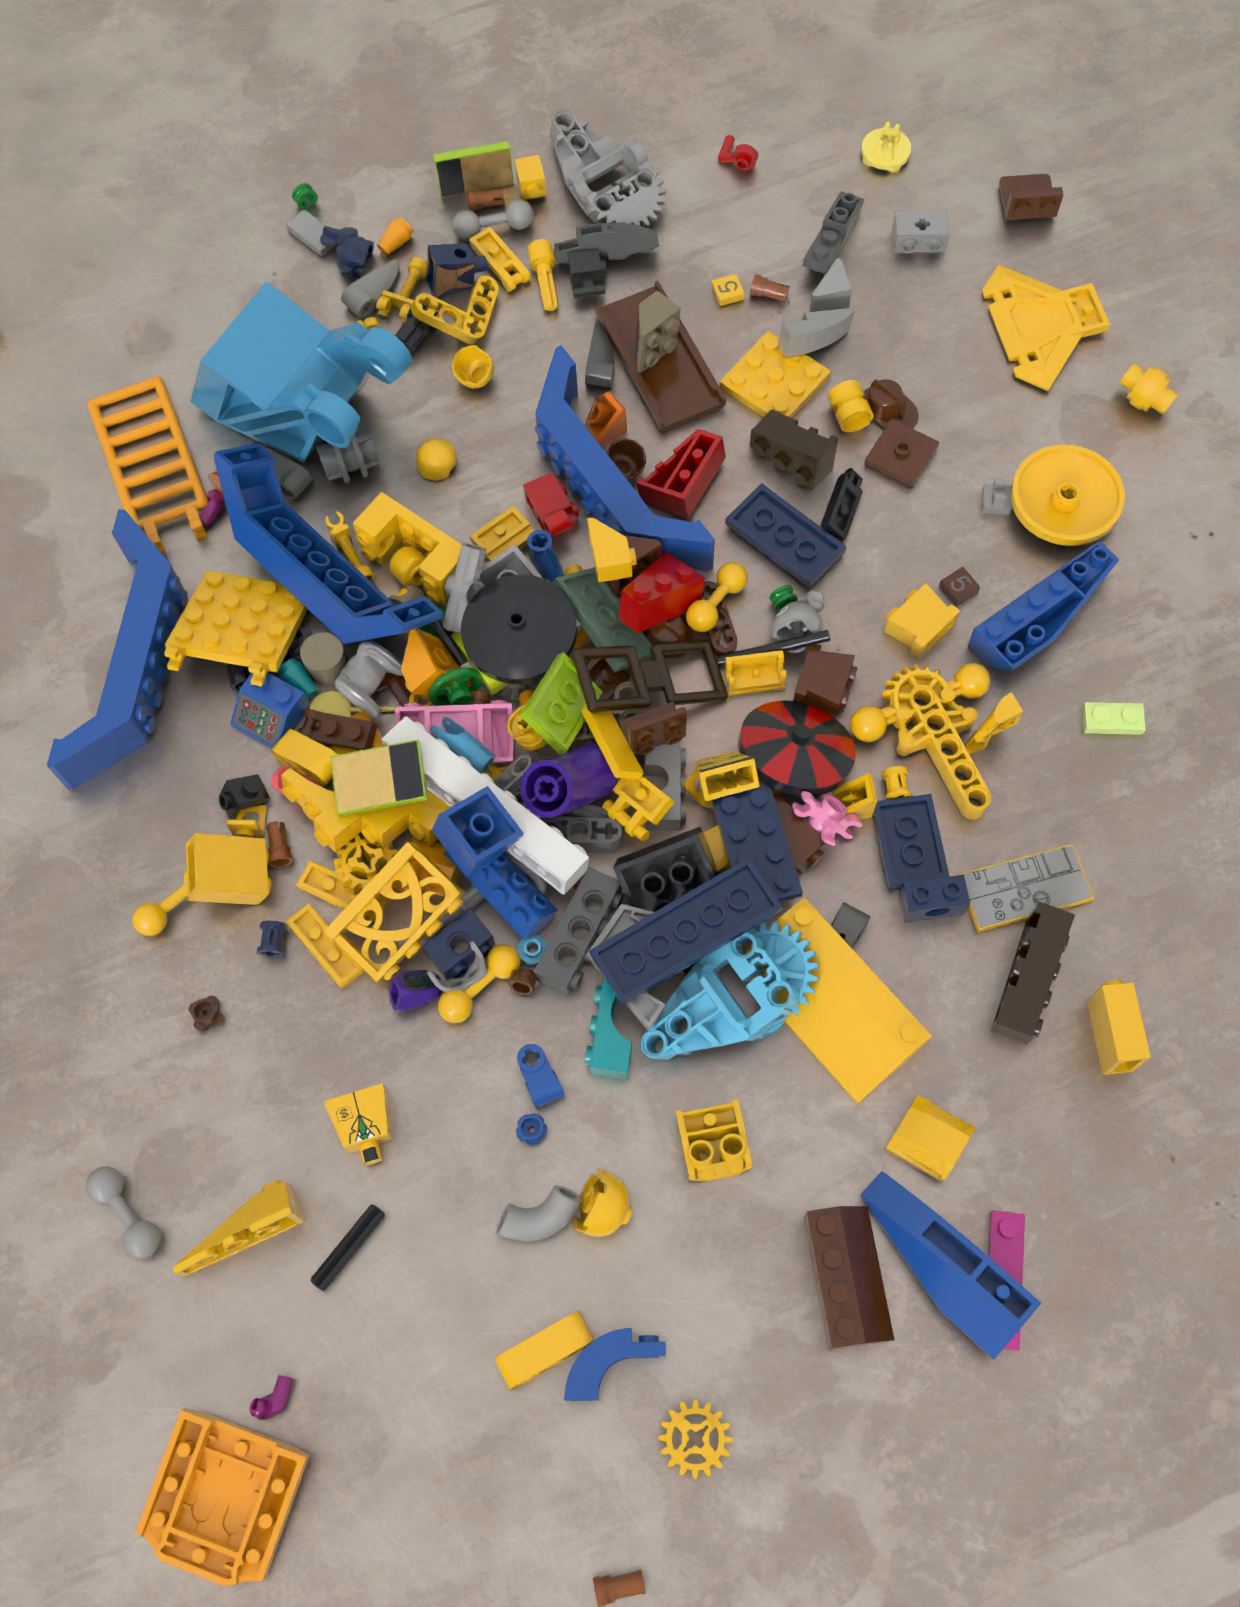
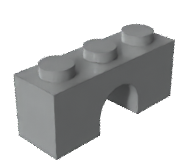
M681 741L673 745H660L655 747L650 753L645 754V776H657L664 779L667 786L661 791L675 802L657 825L647 820L645 823L646 830L680 831V820L686 821V803H681V793H686L684 788L686 775H681V766H686V748H681Z

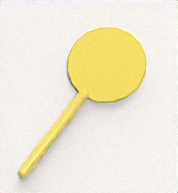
M335 691L323 692L311 702L309 708L345 717H351V713L363 711L359 707H351L350 701ZM388 706L379 708L381 712H395V707L402 706ZM316 722L315 726L319 728L321 723Z

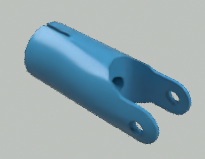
M444 717L442 719V725L449 733H446L439 726L434 725L431 727V735L436 740H443L453 753L458 757H465L479 773H484L495 760L496 755L451 718Z

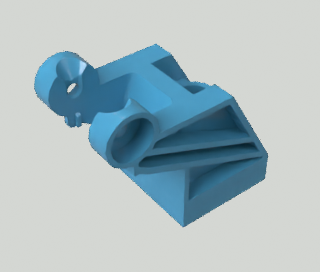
M266 281L200 360L191 403L216 422L304 463L314 451L321 438L331 445L346 448L354 439L361 420L354 408L348 404L349 401L352 402L365 386L370 374L387 384L394 382L410 367L412 357L404 343L389 331L379 327H371L368 330L357 322V324H350L333 330L327 329Z

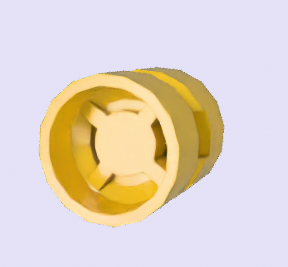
M856 380L841 382L828 393L830 405L834 413H836L835 416L841 430L844 432H855L866 427L874 416L868 401L864 399L863 389Z

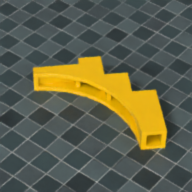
M289 768L282 774V791L291 802L296 801L302 806L307 817L314 821V836L317 841L324 847L328 845L334 852L341 849L361 831L370 843L375 842L383 849L408 828L416 839H423L430 846L438 839L432 831L438 815L450 808L449 805L427 789L428 800L340 817L337 815L335 792L308 781L292 768Z

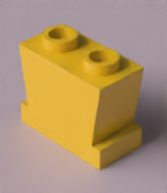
M927 583L919 590L914 588L906 596L905 603L899 608L895 606L885 618L887 623L884 632L910 647V654L917 660L956 624L960 610L953 604L947 607Z

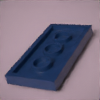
M762 483L725 519V524L808 588H811L846 551V546Z
M764 783L760 784L758 788L711 800L730 868L749 857L779 902L802 897L803 891L771 787Z

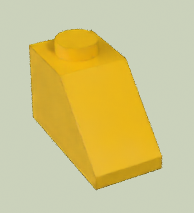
M587 518L588 535L598 583L632 577V566L637 565L634 548L628 547L627 537L595 518Z

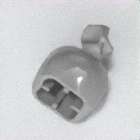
M811 590L808 592L806 599L791 602L783 607L770 625L772 638L778 642L822 631L823 624L819 612L825 606L824 594L820 591ZM806 647L790 650L787 652L799 653L804 651Z

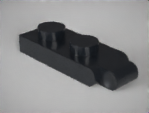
M848 468L838 477L820 525L839 541H843L847 537L863 492L860 488L863 479L853 468Z

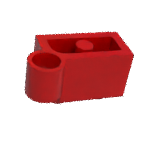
M553 472L523 484L525 501L541 530L548 532L552 540L578 529L576 517L580 516L578 508L574 501L569 502L565 484L562 480L558 481Z

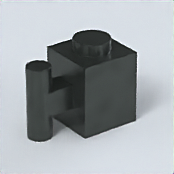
M598 249L567 253L574 298L605 294L602 276L607 275L605 259L600 260Z

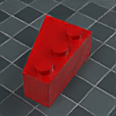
M697 429L673 450L674 454L664 463L660 461L655 465V470L645 479L642 477L636 482L639 496L645 504L686 519L690 518L726 458L723 437L701 429Z
M666 551L621 591L619 620L636 633H639L687 612L688 607L693 602L702 600L705 577Z

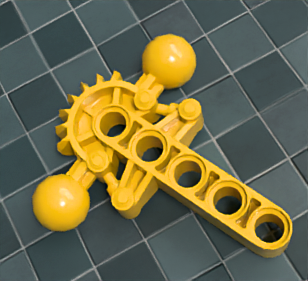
M916 663L910 671L905 666L900 674L895 672L891 680H888L885 684V691L882 692L881 699L889 704L888 707L880 710L871 705L862 706L853 713L850 719L852 734L858 740L866 743L874 742L884 735L887 725L893 723L895 728L900 729L898 731L897 753L900 756H907L909 753L926 749L960 813L967 819H979L983 816L991 802V794L958 735L972 728L977 718V711L971 707L965 709L962 705L958 706L953 700L960 695L967 699H977L987 693L991 682L989 672L983 665L967 663L957 670L953 680L946 682L940 676V668L936 669L935 672H931L927 664L923 670H920ZM915 700H923L927 705H918ZM912 722L914 728L909 731L906 725L908 726ZM928 724H935L940 730H932ZM941 749H950L954 755H946ZM955 773H962L966 776L967 780H959ZM969 799H977L981 803V806L977 807L972 805L969 802Z

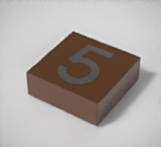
M964 567L942 579L939 584L956 605L976 594L980 589L978 583Z

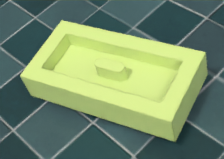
M1085 702L1082 706L1084 733L1143 735L1146 730L1143 703Z

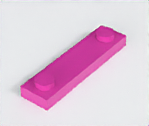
M992 1210L990 1211L988 1256L1022 1285L1025 1214ZM1021 1328L1004 1347L1005 1350H1020Z

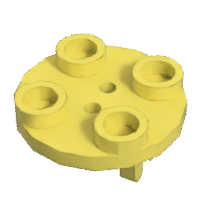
M886 122L884 128L875 129L868 133L862 141V161L867 166H873L890 172H898L901 166L908 161L911 154V143L909 138L900 132V125L896 124L894 128H890V122Z

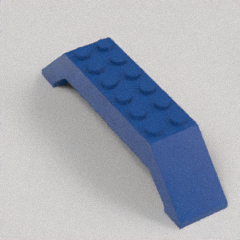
M562 345L555 348L535 413L537 425L534 428L538 435V442L536 444L540 453L544 457L546 455L549 457L554 471L557 475L562 474L569 491L573 495H578L581 499V505L587 514L591 513L596 520L622 535L659 540L661 543V556L667 551L693 568V570L708 572L713 569L715 539L699 519L692 523L655 516L571 409L572 400L578 397L576 363Z
M259 443L215 452L214 462L235 540L344 644L401 634L442 619L444 613L426 596L401 604H394L285 503L274 466L276 459Z
M118 509L112 535L128 562L136 563L137 566L97 714L64 738H54L47 767L68 789L78 787L148 743L150 733L152 734L155 730L154 716L156 708H159L162 702L163 682L167 681L169 674L167 668L169 657H165L164 654L166 650L165 643L180 618L182 607L186 606L188 600L187 591L184 590L180 578L176 575L171 564L127 511Z

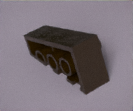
M1042 902L1037 903L1026 919L990 1031L1027 1044L1033 1036H1039L1043 1025V1019H1040L1042 1009H1046L1052 996V991L1049 989L1052 980L1055 981L1061 967L1059 960L1067 947L1070 937L1068 934L1075 914Z

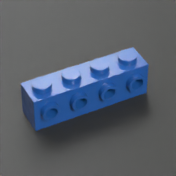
M445 850L443 854L466 877V875L463 873V871L460 869V867L457 865V863L454 861V859L451 857L448 851ZM505 853L490 865L467 878L523 939L543 931L559 911Z

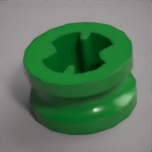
M302 183L293 190L292 199L300 209L308 210L316 204L318 195L309 184Z
M791 585L781 586L769 596L770 601L775 603L774 608L776 611H780L791 602L798 601L797 595L793 594Z

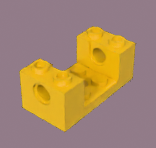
M381 492L353 522L356 532L355 537L360 544L361 554L370 562L375 560L384 566L403 544L404 546L417 548L426 556L425 560L418 566L420 576L423 577L421 583L424 585L425 596L434 605L440 604L447 608L449 595L445 591V583L447 578L456 570L462 544Z

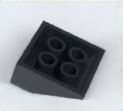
M701 826L617 858L613 866L629 906L653 912L658 911L719 875Z

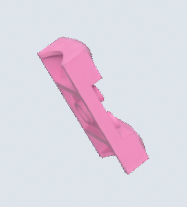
M494 700L490 704L421 706L418 703L404 704V707H395L396 725L406 716L413 722L421 723L430 735V729L434 725L449 733L442 725V719L449 717L496 755L491 765H510L515 760V739L508 733L507 729L508 719L514 712V707L508 701Z

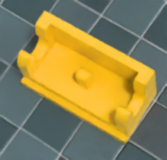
M783 650L726 657L724 672L728 696L733 697L785 690L786 670L783 669Z

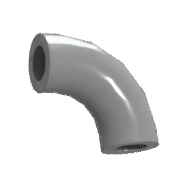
M555 1185L545 1202L537 1207L522 1208L510 1203L507 1204L500 1218L496 1233L505 1238L524 1242L549 1238L567 1226L578 1211L583 1199L574 1191Z

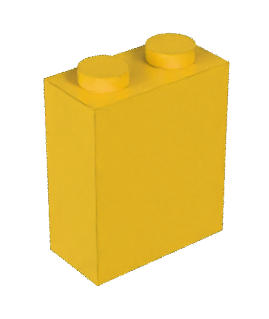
M195 833L185 844L188 901L259 905L270 894L272 883L267 873L269 851L266 849L265 838Z
M1120 979L1104 982L1103 986L1095 991V994L1087 1001L1102 1075L1134 1072L1151 1058L1134 982L1122 983Z

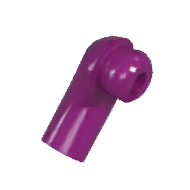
M211 489L208 492L207 498L209 502L199 516L201 522L208 527L225 505L224 496L217 489Z

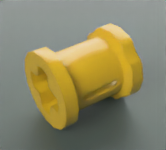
M894 766L882 771L881 775L886 781L887 787L886 800L912 796V792L908 790L907 767Z

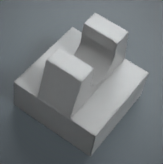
M995 479L993 484H984L982 489V513L1010 515L1012 510V485H1006V480Z

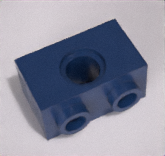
M964 875L904 882L899 892L904 923L964 915L970 905Z
M470 908L423 944L422 948L446 980L461 977L469 969L468 965L474 962L475 951L471 949L469 944L471 941H474L484 958L487 957L495 945V941L490 931ZM460 942L469 944L464 952L457 953L453 951L454 946Z

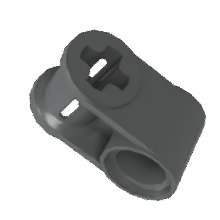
M843 902L831 926L853 948L856 941L861 937L871 916Z

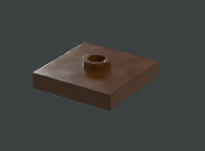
M891 418L867 455L864 464L912 488L937 450L939 441Z

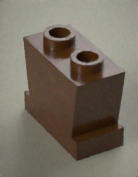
M817 644L809 646L794 692L793 701L813 705L837 717L839 708L845 709L850 694V692L845 691L847 683L853 684L858 668L853 666L855 655L821 651V645Z

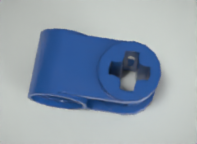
M536 1044L523 1046L518 1052L517 1061L536 1109L565 1096L557 1075L552 1070L542 1048ZM532 1054L534 1058H538L535 1067L527 1063V1056Z

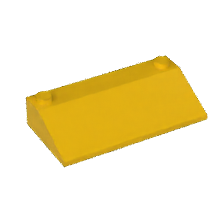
M804 897L776 922L779 923L780 931L786 924L791 926L790 936L797 930L800 931L802 934L798 943L806 939L810 941L805 952L815 951L817 954L809 960V963L819 964L820 968L811 971V975L819 977V981L809 982V986L816 990L815 994L805 993L804 995L810 1004L800 1003L798 1007L801 1013L799 1015L791 1014L784 1022L858 1104L925 1047L932 1035ZM753 944L744 952V954H748L752 950ZM768 966L763 967L765 973L762 976L764 977L768 976L766 972ZM787 988L779 992L778 1000L780 1004L788 1000L789 992Z

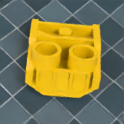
M917 1095L885 1150L908 1165L943 1183L970 1140L976 1126L951 1115L926 1098Z
M733 1099L732 1103L688 1112H682V1110L675 1111L689 1180L707 1182L737 1176L752 1168V1160L738 1099Z

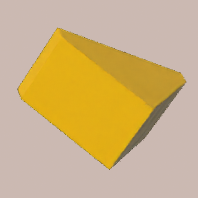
M867 773L841 785L833 791V797L843 803L847 809V814H855L860 819L872 818L877 804L872 774Z

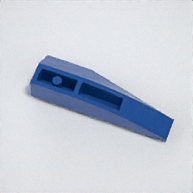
M1099 540L976 626L971 634L968 647L986 666L1013 671L1056 640L1115 567L1119 558Z
M881 1171L861 1193L862 1199L940 1312L994 1360L1041 1305V1302L961 1232L910 1191Z

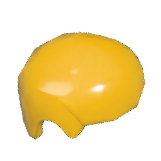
M476 345L460 349L455 354L451 363L453 374L462 385L471 389L484 387L492 379L495 371L493 359L487 352L481 350Z
M441 438L426 440L419 446L416 453L417 471L425 479L433 481L444 480L449 477L450 471L457 464L455 447L447 440Z

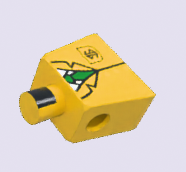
M381 1083L324 1101L344 1148L349 1153L360 1150L364 1165H372L382 1161L379 1144L392 1139L389 1094L384 1084Z

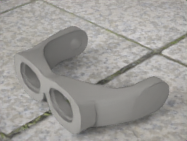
M471 941L469 944L471 949L475 951V959L464 978L439 980L431 970L427 972L437 988L445 993L454 990L465 991L469 986L485 977L488 970L485 967L483 954L474 941Z

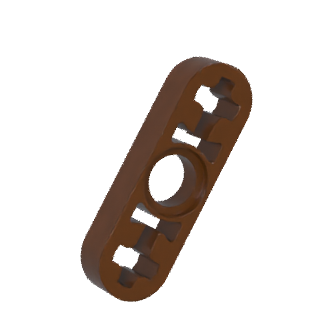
M705 581L702 600H708L704 593L709 592L712 595L718 584L712 581ZM723 598L716 609L718 614L724 618V622L706 631L716 656L736 652L737 636ZM724 632L725 642L729 643L728 648H724L720 644V633Z

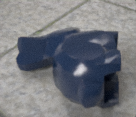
M324 226L320 242L324 246H338L335 258L342 276L360 279L368 257H371L373 254L374 242L358 236L357 229L352 227L335 229Z

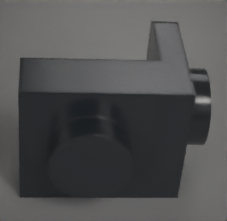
M255 774L226 780L219 794V804L226 811L229 819H234L241 809L267 804L270 797L259 775Z

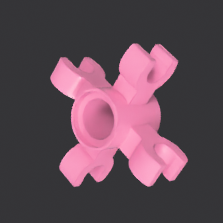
M803 791L801 795L806 804L799 805L795 802L792 804L794 813L800 817L809 816L807 820L810 826L821 834L823 842L832 846L836 844L834 840L836 833L841 834L846 839H852L853 835L848 827H862L860 818L855 814H847V809L843 803L833 797V791L820 795L818 799L813 797L810 792Z

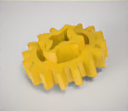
M356 835L354 843L349 841L345 844V850L339 849L337 851L338 859H334L337 880H341L344 889L351 886V892L355 895L359 890H363L398 851L397 849L393 850L392 842L382 849L376 842L370 843L366 838L361 839L359 835ZM364 859L366 860L367 864H369V866L371 867V870H369L368 866L365 865Z
M697 1399L693 1400L692 1408L689 1409L684 1402H680L681 1412L677 1414L670 1409L668 1413L672 1421L670 1423L666 1421L661 1422V1426L667 1430V1434L658 1436V1440L667 1444V1447L660 1451L661 1455H671L672 1458L668 1466L672 1467L675 1464H679V1475L681 1476L689 1469L692 1472L693 1479H697L699 1470H703L706 1476L709 1477L711 1476V1465L719 1469L723 1467L719 1460L720 1455L730 1456V1452L724 1449V1443L733 1442V1438L724 1436V1431L730 1427V1424H721L719 1422L723 1414L721 1410L714 1415L710 1413L711 1403L709 1402L705 1405L704 1409L699 1408ZM697 1414L706 1417V1419L701 1424H690L684 1417ZM707 1426V1430L701 1438L704 1445L701 1448L695 1445L683 1452L687 1445L686 1443L689 1441V1436L686 1433L690 1429L695 1433ZM674 1427L681 1432V1445L676 1450H674L672 1444ZM714 1428H716L718 1433L716 1451L709 1445V1433ZM689 1454H701L706 1461L700 1464H691L684 1461V1459Z

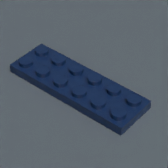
M748 857L589 950V953L618 1001L624 1006L782 912L783 906Z

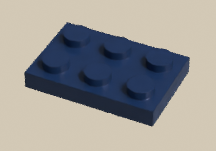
M926 794L877 801L873 817L888 889L900 888L904 882L949 877L932 795Z

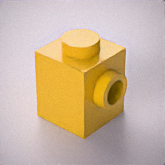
M535 155L515 159L516 177L522 200L547 196L540 156Z

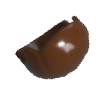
M627 438L616 440L611 443L607 451V455L629 483L637 480L642 474L647 458L644 448L635 440Z

